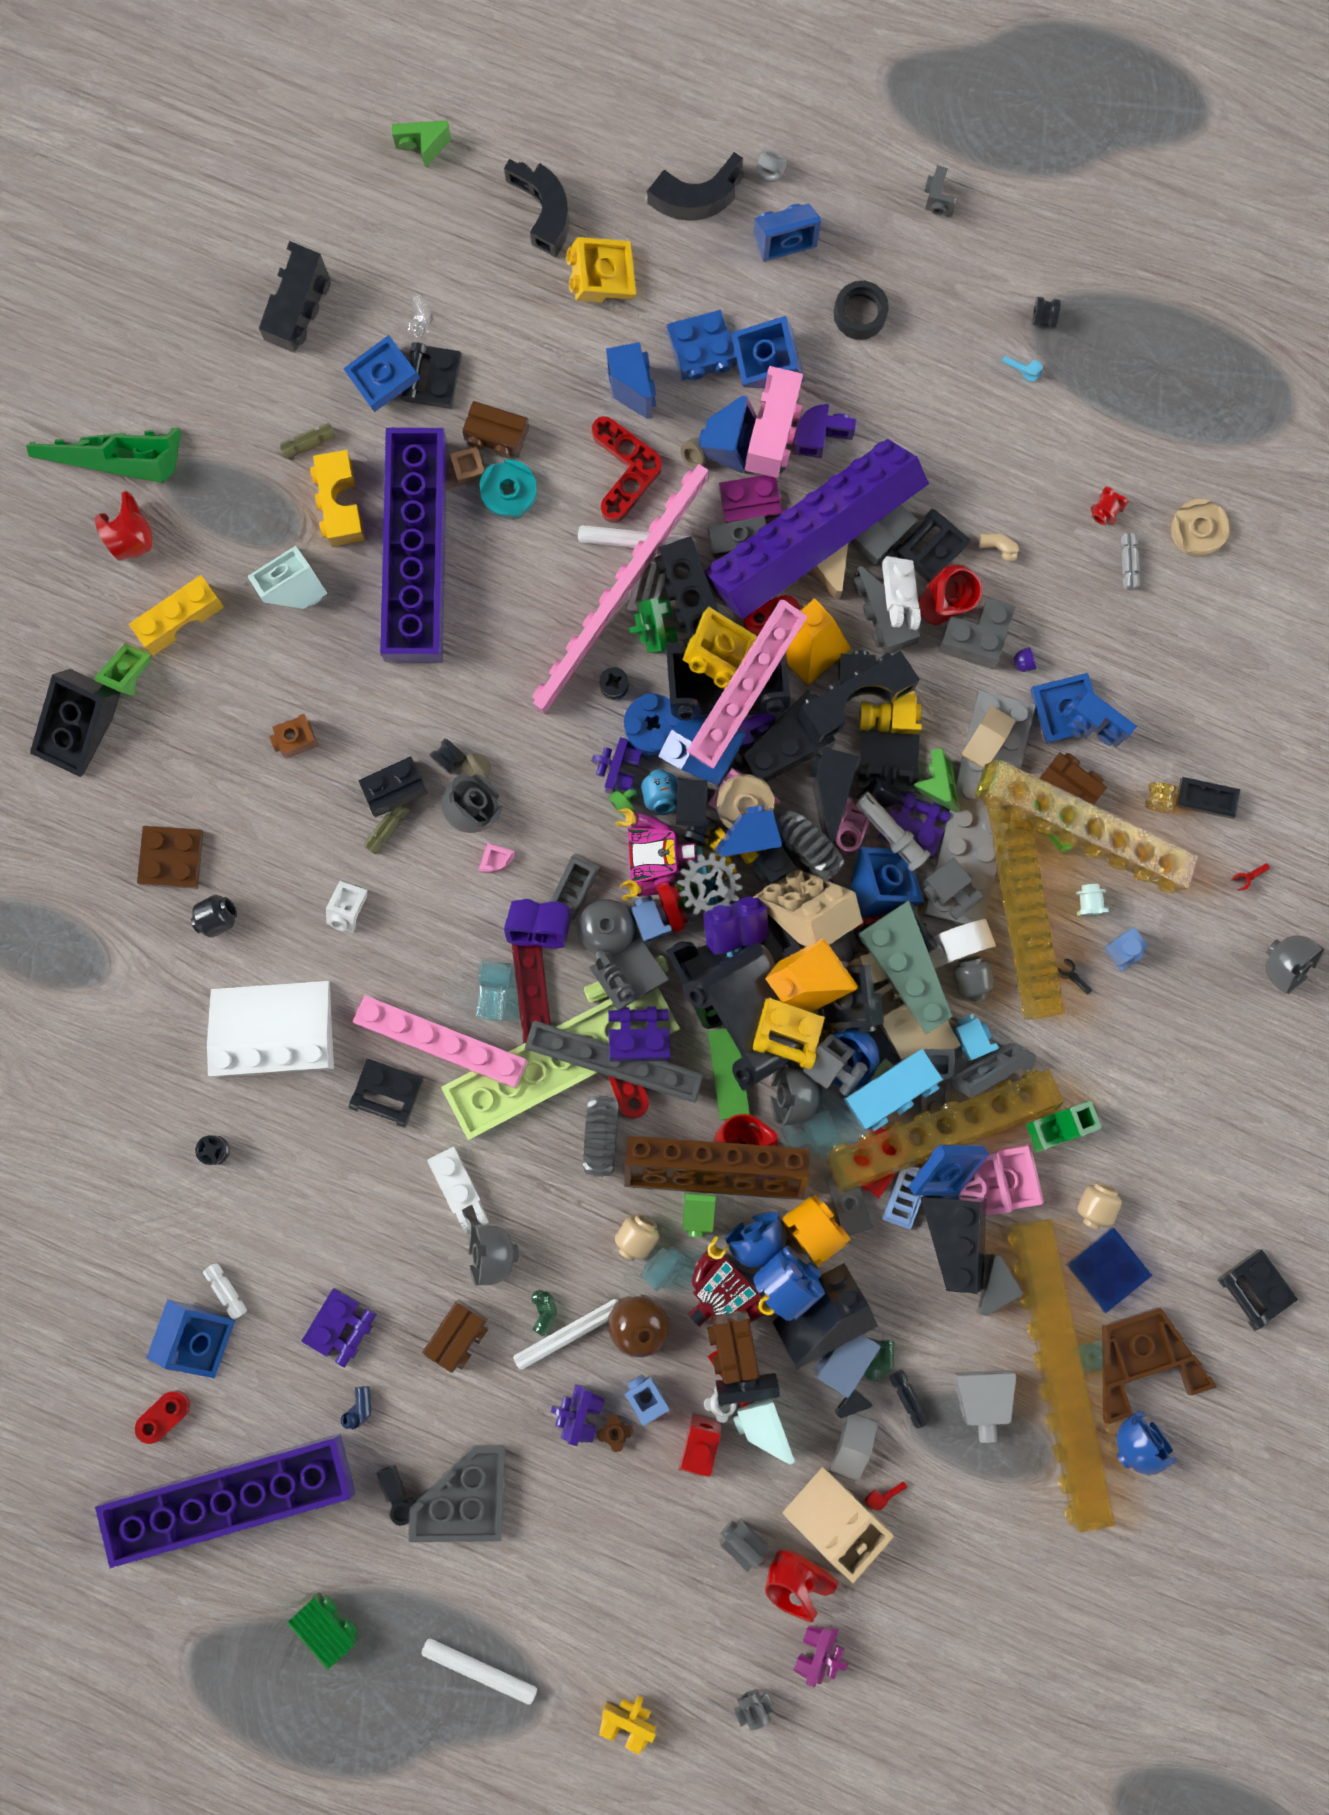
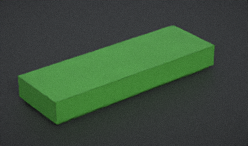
M727 1029L707 1031L720 1120L729 1119L738 1114L750 1115L746 1090L742 1091L732 1071L734 1062L741 1058L740 1051Z

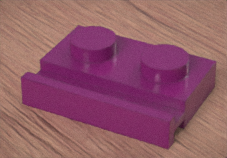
M761 475L719 482L725 523L760 516L769 519L779 517L782 514L775 477Z

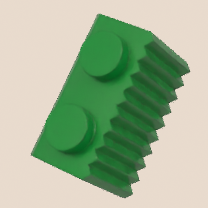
M318 1592L289 1619L287 1624L326 1670H329L356 1644L359 1639L356 1635L358 1630L348 1618L343 1620L336 1612L337 1605L328 1595L322 1596Z

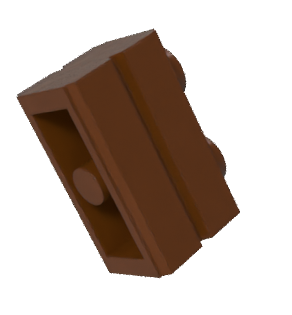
M472 401L462 433L464 440L471 447L477 446L479 450H482L484 447L494 449V453L503 458H510L511 455L519 457L529 430V422L527 417Z
M1059 752L1035 784L1061 804L1071 806L1076 815L1082 819L1091 810L1107 787L1102 784L1104 779L1099 774L1091 770L1087 772L1079 766L1080 761L1070 753L1064 755Z
M458 1299L423 1350V1355L438 1363V1365L450 1373H453L456 1368L462 1370L472 1356L467 1351L473 1342L479 1344L489 1330L484 1326L488 1319Z
M747 1310L712 1316L713 1326L707 1327L710 1346L716 1345L718 1356H712L715 1375L721 1374L725 1384L760 1377Z

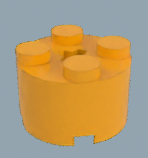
M815 1195L812 1198L808 1197L781 1219L798 1245L806 1253L808 1252L810 1255L809 1259L818 1268L847 1246L846 1243L851 1239L844 1229L831 1219L834 1215L826 1204L821 1202Z

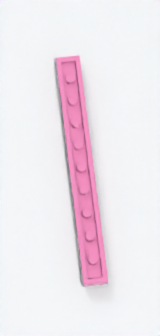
M698 464L694 471L689 469L681 481L683 487L679 493H673L665 504L667 510L661 518L657 516L648 529L650 534L645 542L640 540L632 552L634 557L629 565L624 564L616 574L615 579L618 581L612 589L607 588L599 599L600 607L595 613L590 612L582 624L584 630L579 637L575 635L566 647L568 651L562 661L558 659L549 672L552 676L545 685L541 683L534 692L533 698L535 700L533 705L536 709L546 714L655 557L658 547L664 544L709 479L706 468Z

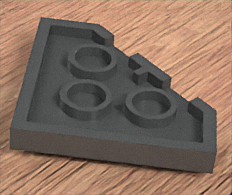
M473 1445L409 1508L408 1541H501L505 1447L503 1445Z

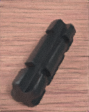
M903 1370L893 1372L889 1376V1380L893 1387L897 1388L896 1393L906 1412L911 1414L910 1419L917 1429L926 1426L930 1419L926 1412L921 1409L923 1406L912 1385L907 1383L909 1380Z

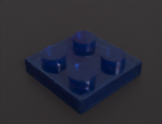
M1114 1227L1108 1229L1065 1264L1103 1313L1110 1311L1153 1276Z

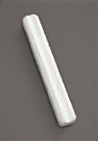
M581 525L578 530V540L582 543L635 548L640 540L645 542L650 532ZM670 534L662 546L689 536Z
M617 1299L611 1300L515 1354L513 1358L517 1367L523 1370L608 1322L610 1312L619 1301Z
M431 1638L427 1639L422 1649V1656L530 1705L537 1693L535 1686Z

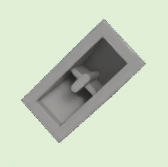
M857 1414L847 1416L829 1471L859 1481L872 1454L878 1422Z

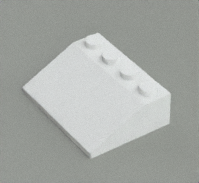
M330 981L211 989L207 1036L208 1076L221 1078L334 1070Z

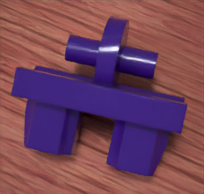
M620 737L613 760L610 759L612 749L604 747L602 756L593 755L591 760L592 763L598 765L596 775L599 777H604L606 769H610L604 786L606 788L605 792L610 794L615 790L626 792L632 789L635 777L621 773L623 763L638 767L642 757V752L629 745L628 739Z
M575 1384L572 1398L563 1396L561 1406H551L550 1412L558 1415L555 1426L563 1428L560 1438L568 1441L569 1445L578 1446V1442L592 1443L596 1433V1426L585 1423V1417L587 1412L599 1415L602 1411L604 1399L592 1393L586 1387Z

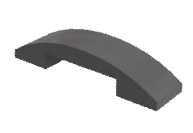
M924 1049V1052L943 1080L937 1083L939 1089L924 1098L920 1094V1169L932 1156L934 1149L939 1145H951V1077L954 1076L955 1050Z

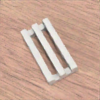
M654 558L650 562L651 567L642 600L649 599L657 569ZM665 573L660 574L654 598L658 597V600H660L666 579ZM643 574L632 588L627 611L639 612L635 603Z

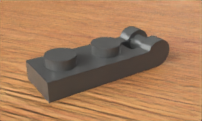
M1009 1043L951 1077L953 1088L973 1098L982 1094L984 1090L996 1083L1005 1080L1021 1068L1031 1069L1036 1063V1055L1029 1050H1023L1021 1046L1015 1043Z

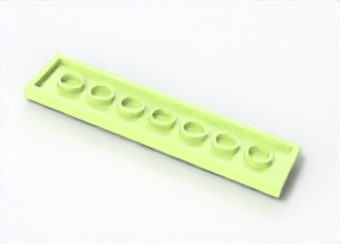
M659 988L626 1006L630 1007V1010L647 1009V1006H656L657 1009H668V1021H657V1029L669 1028V1035L680 1030ZM608 999L556 1028L609 1044V1029H620V1022H608V1010H617L612 1001ZM647 1021L630 1022V1029H647ZM526 1043L509 1051V1053L528 1061L516 1089L472 1071L442 1086L441 1089L464 1134L470 1140L598 1072L525 1050Z

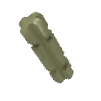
M326 423L319 426V430L314 428L295 436L293 441L288 439L281 442L280 448L285 458H291L297 455L296 452L298 451L302 453L321 445L323 440L328 442L335 439V432L331 424Z
M402 805L391 810L390 814H386L374 829V835L369 836L364 842L365 848L373 854H377L383 847L382 843L384 841L387 842L400 825L399 821L401 819L404 820L408 815L409 809Z

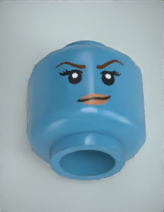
M665 770L652 771L641 784L645 806L658 815L670 814L677 808L678 778L673 773L666 772Z

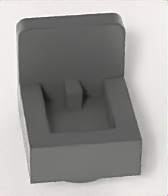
M938 165L934 176L928 175L924 193L929 194L925 210L931 211L937 216H952L957 199L941 194L948 168Z

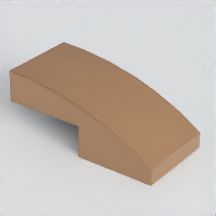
M477 446L449 454V458H447L446 490L482 477L484 467Z

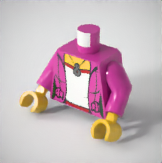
M628 808L616 811L626 816L625 823L617 821L615 822L616 826L625 827L630 824L632 826L627 828L631 880H627L619 886V888L627 887L630 889L631 894L621 897L624 901H628L636 895L638 897L658 895L656 885L667 881L669 886H671L675 878L681 876V862L697 860L696 844H680L679 835L672 830L669 824L653 816L639 813L633 814Z

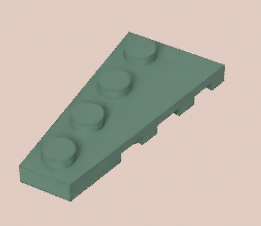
M909 901L858 934L925 1034L930 1033L952 1018Z

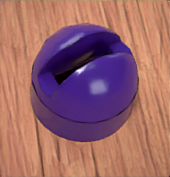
M1030 647L1020 650L1014 656V666L1021 672H1029L1036 669Z

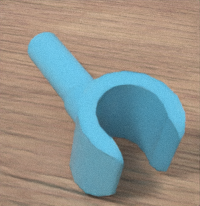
M1004 356L1002 360L1003 363L1018 369L1028 382L1035 381L1042 374L1043 366L1037 360H1032L1027 366L1007 356Z

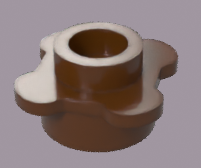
M610 1415L607 1418L605 1427L597 1432V1438L600 1442L609 1444L612 1451L620 1452L626 1439L632 1437L633 1428L620 1421L617 1415ZM616 1430L618 1435L613 1436L612 1432Z

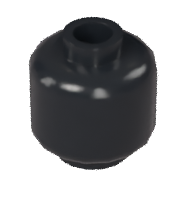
M214 894L193 906L192 927L197 933H202L206 937H216L234 926L237 910L228 897L223 898L220 895Z

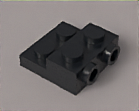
M871 965L845 966V969L858 985V988L818 1008V1015L825 1017L822 1029H832L833 1033L846 1031L850 1028H858L859 1033L876 1031V1025L883 1024L884 1017L881 993L874 994Z

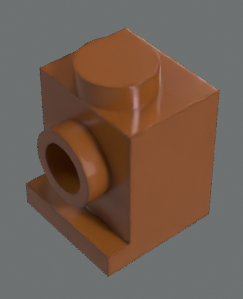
M305 714L272 727L274 734L270 736L272 746L275 752L281 751L285 758L318 747L311 723ZM295 731L293 739H286V734Z

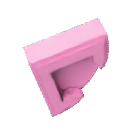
M487 843L479 872L493 873L504 869L511 863L516 852Z

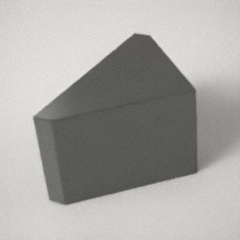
M990 1254L977 1308V1313L984 1316L990 1315L1023 1295L1002 1257Z

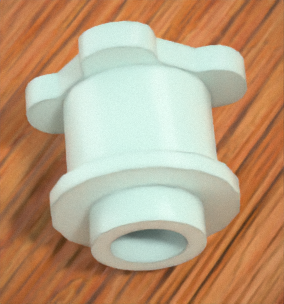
M1099 884L1082 885V891L1076 892V895L1080 896L1081 910L1077 912V916L1104 915L1109 913V908H1104L1103 893H1106V889H1100Z

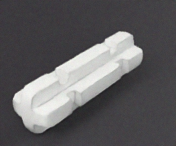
M212 1264L203 1271V1274L208 1282H212L211 1287L223 1306L228 1307L226 1311L233 1320L246 1313L247 1308L242 1301H238L237 1298L239 1296L228 1278L222 1276L224 1272L219 1264Z

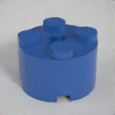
M646 693L634 700L625 713V737L628 739L629 745L642 752L643 757H658L671 730L682 720L671 714L669 698L659 694ZM648 723H658L659 729L653 728L651 731L648 730Z
M790 1246L780 1250L754 1275V1284L759 1294L764 1290L769 1297L766 1301L768 1306L779 1316L789 1321L794 1318L796 1321L825 1294L819 1281L821 1277L819 1269L813 1263L809 1262L806 1264Z

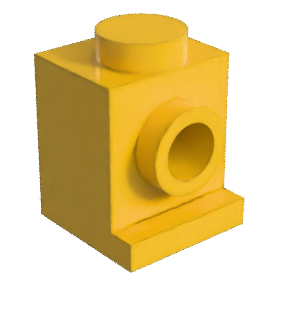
M911 691L891 703L889 733L919 735L922 724H916V721L920 722L921 704H917V695H915V691Z

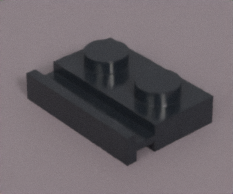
M411 756L358 780L375 818L428 794Z

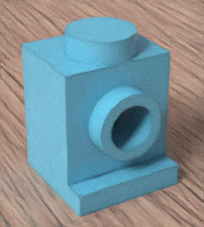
M974 1013L958 1020L959 1027L952 1029L967 1062L998 1049L997 1043L990 1045L991 1033L986 1023H980L979 1019L975 1018Z

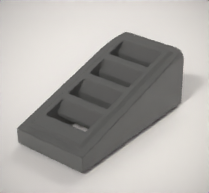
M579 854L572 855L550 902H558L560 897L574 903L573 908L569 907L571 920H575L602 866ZM578 865L590 871L589 875L587 876L575 868ZM571 876L585 882L583 887L571 881ZM565 887L578 892V898L565 892Z

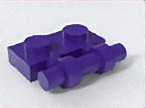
M900 792L903 798L898 803L903 805L900 813L889 809L888 814L904 831L911 832L914 835L913 839L924 851L928 850L931 853L928 858L933 859L944 830L933 825L936 819L947 823L951 812L942 809L941 805L935 802L929 804L917 799V795L909 792L906 795ZM911 809L926 814L925 822L909 817ZM880 832L878 838L888 841L887 838Z
M647 1006V1009L630 1010V1007H624L619 1011L608 1010V1022H620V1029H609V1062L669 1061V1028L657 1029V1021H668V1009H657L656 1006ZM647 1021V1029H630V1022Z
M333 1288L301 1342L326 1357L329 1356L334 1347L337 1348L340 1354L335 1363L345 1368L351 1358L354 1359L359 1351L357 1347L364 1335L370 1333L373 1328L371 1324L377 1314L370 1309H366L360 1318L354 1314L360 1303L338 1289ZM349 1323L355 1329L349 1339L345 1341L340 1336Z

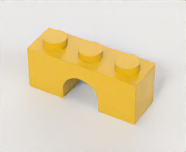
M342 450L313 456L315 466L310 467L313 484L318 483L319 493L315 494V501L318 511L323 512L324 521H319L323 539L327 538L332 547L366 541L362 517L357 504L341 506L336 503V498L342 490L356 487L352 460L348 451Z
M200 575L128 625L144 648L154 656L177 640L175 633L182 626L194 620L202 623L223 609L224 605L210 585Z

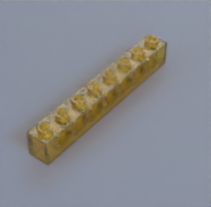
M1000 759L985 764L974 797L984 801L983 805L987 808L1002 810L1008 813L1009 817L1015 821L1027 822L1033 825L1034 829L1040 833L1052 834L1058 837L1059 841L1065 845L1077 846L1083 849L1084 853L1090 857L1102 858L1108 861L1109 866L1112 868L1127 870L1133 873V877L1140 881L1152 882L1158 885L1157 888L1165 893L1173 894L1175 891L1189 888L1198 859L1197 855ZM1009 788L1013 792V798L1009 794ZM1034 801L1038 803V810L1035 808ZM1060 813L1063 816V822L1060 819ZM1085 825L1088 828V834L1085 831ZM1110 837L1112 839L1113 846L1110 844Z
M1024 778L995 782L984 787L1024 1020L1065 1014Z
M1038 1069L1029 1071L1022 1076V1080L1014 1083L1011 1080L1003 1081L995 1086L996 1090L988 1093L984 1091L973 1098L968 1096L969 1100L959 1104L957 1100L951 1101L943 1105L941 1111L933 1114L930 1111L922 1112L913 1118L914 1121L910 1123L896 1122L888 1126L886 1132L878 1135L875 1132L865 1134L858 1139L859 1142L850 1146L847 1143H842L833 1147L831 1153L828 1154L826 1163L839 1193H845L929 1160L932 1152L939 1145H969L1058 1110L1064 1103V1099L1050 1070L1048 1069L1040 1073ZM1019 1092L1029 1094L1032 1102L1022 1101L1019 1097ZM997 1102L1002 1104L1005 1112H996L992 1108L991 1103ZM964 1114H974L978 1119V1123H969L965 1119ZM944 1123L948 1125L951 1133H941L937 1129V1124ZM909 1135H920L924 1143L921 1145L912 1143ZM884 1144L892 1145L896 1150V1154L891 1156L885 1154L881 1146ZM854 1156H865L869 1164L867 1166L857 1165L854 1161Z

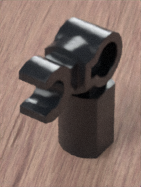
M391 1465L379 1470L376 1474L386 1502H391L392 1505L390 1519L394 1524L403 1526L409 1523V1508L428 1489L424 1490L419 1498L415 1500L413 1497L404 1500L403 1496L406 1495L399 1472L396 1465Z

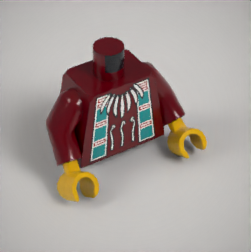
M714 1237L708 1249L695 1265L691 1281L694 1287L692 1293L700 1303L688 1313V1316L700 1328L714 1315L730 1314L735 1311L747 1310L750 1323L764 1315H772L774 1311L766 1303L769 1297L766 1295L762 1298L758 1291L725 1257L729 1245L727 1244L724 1249H719L715 1244L719 1237Z

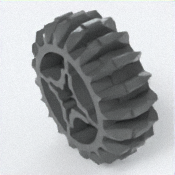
M790 810L777 820L776 825L782 847L806 871L826 881L839 872L840 867L844 864L842 854L839 853L833 842L818 827L813 825L811 821H808L798 812Z
M599 1095V1097L591 1096L588 1100L583 1170L587 1175L603 1177L611 1176L614 1172L618 1126V1101L616 1098Z

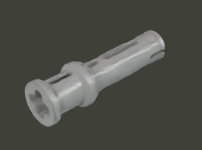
M868 791L854 803L891 843L890 847L893 853H898L909 864L908 869L910 871H914L928 859L931 853L928 850L924 851L913 839L914 835L911 832L904 831Z

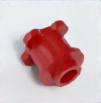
M1105 486L1099 496L1100 500L1097 504H1093L1090 507L1094 521L1104 526L1107 524L1113 525L1116 522V515L1119 512H1123L1126 508L1125 506L1129 503L1126 497L1119 495L1111 487Z

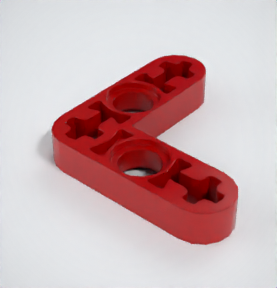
M602 416L597 418L592 424L594 441L628 467L603 498L600 507L602 517L606 521L617 523L625 518L660 475L662 460L658 453L615 420ZM609 426L610 434L616 438L614 445H611L612 437L608 434L600 436L599 427L605 429ZM626 441L633 443L635 446L634 452L629 455L622 454L619 451L621 443ZM640 451H643L641 458L648 463L651 460L654 461V470L652 468L644 470V462L637 458ZM634 480L639 484L640 488L636 493H627L623 489L624 483ZM619 492V494L623 498L618 505L620 512L617 513L613 511L610 514L608 513L609 510L607 505L610 504L614 506L618 502L619 495L616 493Z

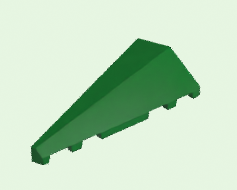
M171 428L168 434L155 435L153 430H146L144 432L145 436L126 435V433L81 437V441L78 443L66 444L64 439H55V444H36V442H30L26 445L29 457L163 483L175 472L181 432L180 428Z

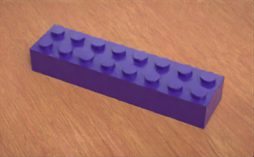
M386 427L380 654L385 662L443 663L447 437L444 428Z
M888 438L877 443L864 456L855 459L846 469L830 477L821 487L808 493L803 500L792 508L783 511L774 521L761 527L756 534L736 545L731 552L715 560L710 567L704 570L716 597L742 619L750 615L929 485L918 457Z
M341 1433L106 1500L97 1505L95 1510L110 1569L349 1500L356 1492Z

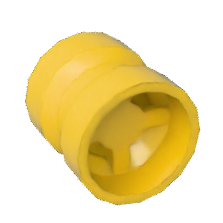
M861 701L859 730L868 731L870 728H877L881 732H889L891 703L881 702L879 705H873L870 701Z

